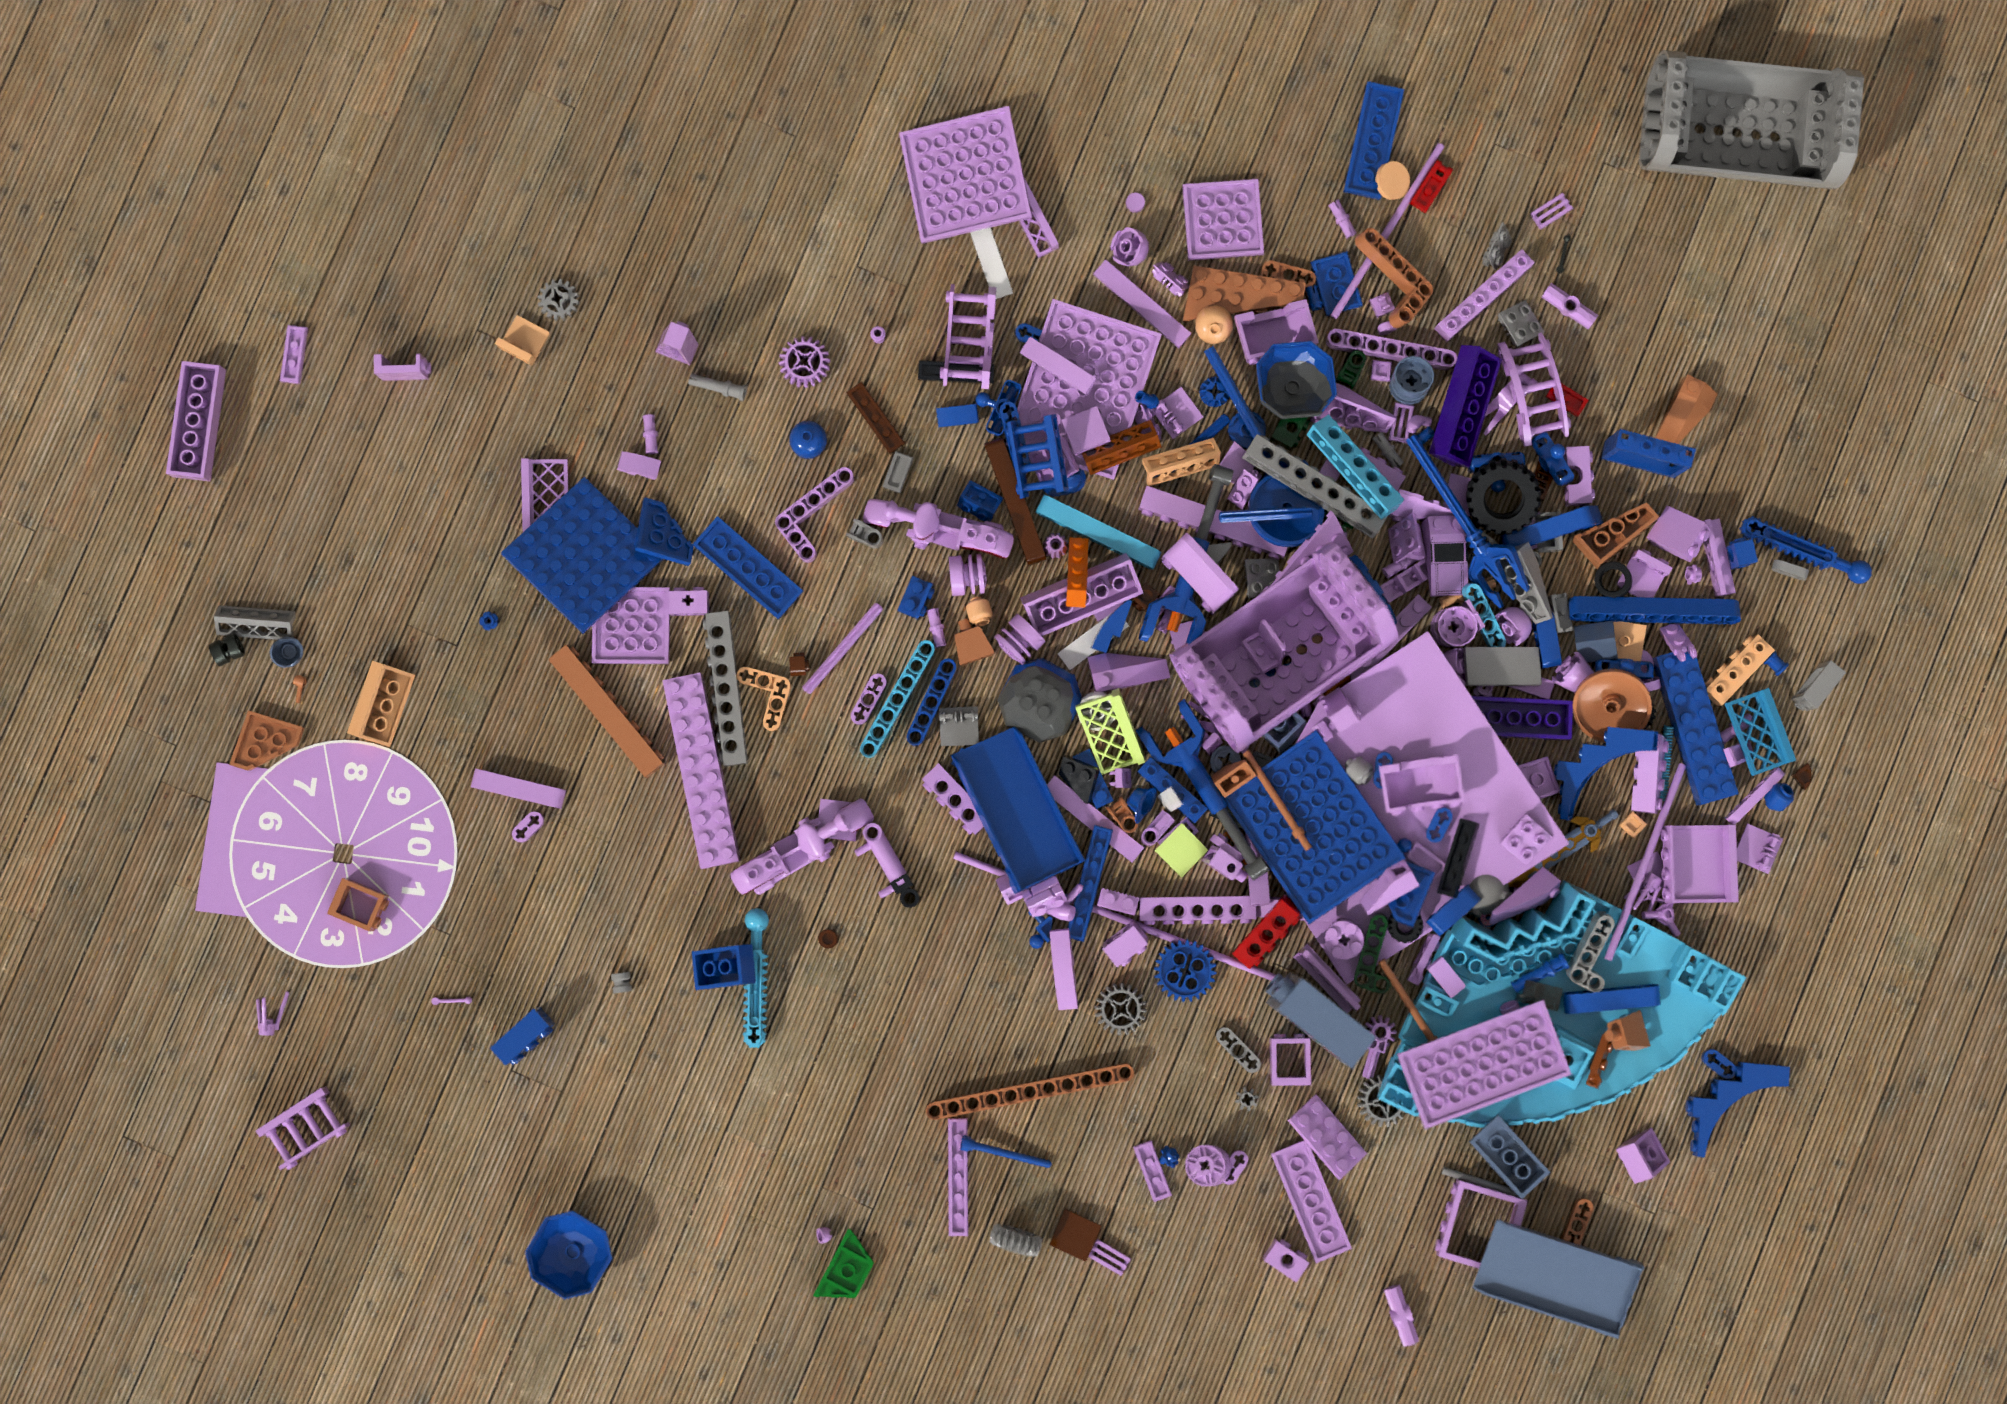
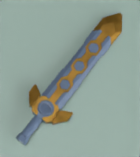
M1613 809L1596 822L1588 820L1589 818L1579 816L1571 819L1570 822L1577 826L1579 825V827L1564 836L1569 844L1508 882L1509 887H1521L1542 867L1548 870L1588 843L1590 853L1598 849L1601 840L1600 828L1613 819H1617V812Z

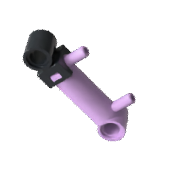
M875 823L867 824L863 829V836L867 843L855 849V853L857 856H860L872 850L891 885L879 891V896L884 898L895 891L896 895L901 893L900 901L903 906L907 908L915 907L920 901L919 893L911 889V886L914 884L882 828ZM872 827L878 830L876 838L868 836V830ZM909 892L915 895V901L912 904H908L905 901V895Z

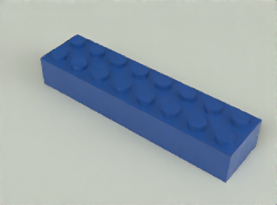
M1671 652L1652 659L1655 674L1657 677H1660L1661 694L1671 726L1674 727L1673 733L1682 762L1686 765L1685 771L1696 806L1738 795L1737 786L1723 750L1725 747L1697 657L1692 658L1688 652H1685L1686 660L1680 662L1678 657Z

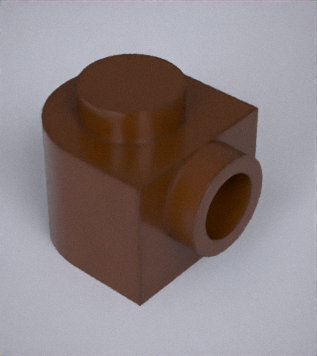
M805 652L793 653V657H789L791 676H805L806 672L810 671L809 660H805Z

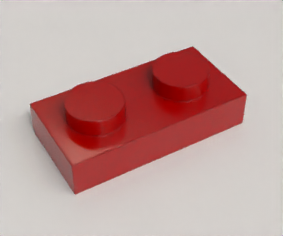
M1561 383L1566 411L1578 417L1589 400ZM1553 387L1550 388L1545 396L1552 402L1556 401Z

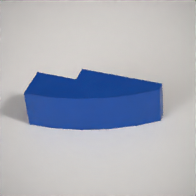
M1131 600L1122 603L1108 616L1097 632L1091 649L1107 653L1112 636H1121L1132 603Z

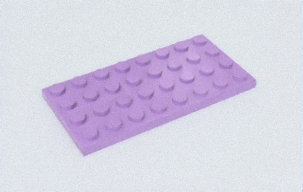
M1544 1000L1397 1054L1424 1129L1571 1075Z

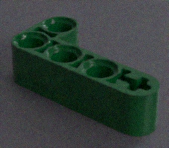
M1376 913L1371 917L1354 974V982L1360 988L1383 994L1390 989V981L1385 974L1375 972L1374 970L1387 930L1388 919L1383 913ZM1378 918H1382V922L1385 923L1379 927V932H1382V934L1375 931L1376 923L1374 920L1377 921ZM1376 936L1379 939V943L1376 946L1370 945L1368 943L1370 937ZM1371 955L1374 961L1371 964H1366L1363 962V957ZM1364 973L1368 976V981L1361 983L1358 981L1357 976ZM1379 979H1384L1387 982V986L1379 988L1376 982Z

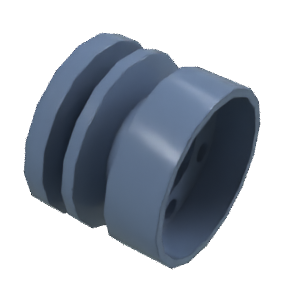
M1417 356L1405 357L1399 361L1389 384L1390 392L1395 400L1406 405L1418 404L1424 400L1434 380L1433 368L1428 361Z

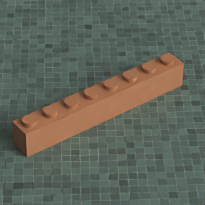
M565 645L548 660L645 778L650 777L665 764L663 762L664 756L658 749L654 751L650 746L652 741L646 734L644 736L641 735L638 731L640 729L639 725L634 720L630 721L627 718L628 712L622 705L618 707L614 702L616 697L611 691L608 690L606 692L602 687L604 685L603 681L598 676L594 677L591 674L592 668L586 661L582 663L578 658L580 653L575 647L572 646L570 648L568 645Z

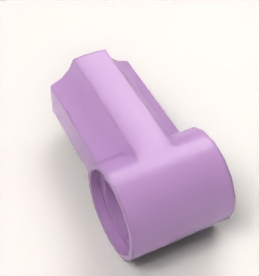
M1162 810L1142 832L1141 842L1146 846H1153L1175 820ZM1152 832L1155 835V840L1148 842L1145 839V833Z

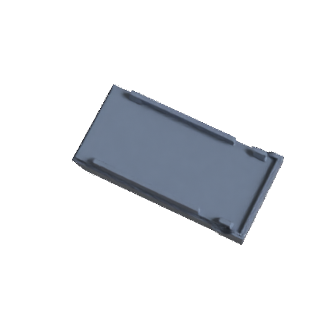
M1497 1219L1472 1288L1486 1296L1583 1326L1618 1339L1619 1332L1627 1316L1628 1308L1632 1303L1633 1294L1637 1289L1641 1272L1645 1266L1637 1260L1625 1259L1619 1256L1613 1257L1594 1249Z

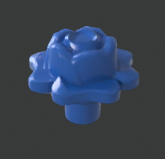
M1167 1145L1164 1146V1149H1161L1162 1156L1159 1158V1162L1162 1165L1166 1163L1167 1166L1175 1168L1179 1163L1177 1150L1172 1147L1169 1148Z

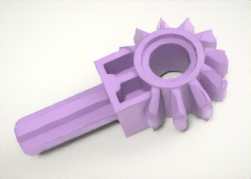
M1378 1015V1021L1374 1017L1370 1018L1373 1023L1372 1025L1368 1022L1365 1023L1367 1027H1370L1368 1031L1375 1037H1377L1375 1031L1378 1027H1383L1385 1030L1384 1035L1377 1037L1368 1048L1369 1051L1362 1076L1368 1079L1374 1077L1380 1053L1385 1054L1386 1047L1390 1046L1387 1040L1389 1039L1394 1042L1395 1039L1391 1037V1034H1397L1396 1030H1390L1395 1026L1394 1023L1388 1024L1390 1018L1386 1017L1383 1021L1381 1015Z

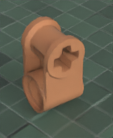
M1121 796L1113 805L1105 807L1125 833L1130 834L1137 830L1138 824L1135 823V816ZM1128 819L1133 820L1135 823V827L1131 830L1124 827V822Z

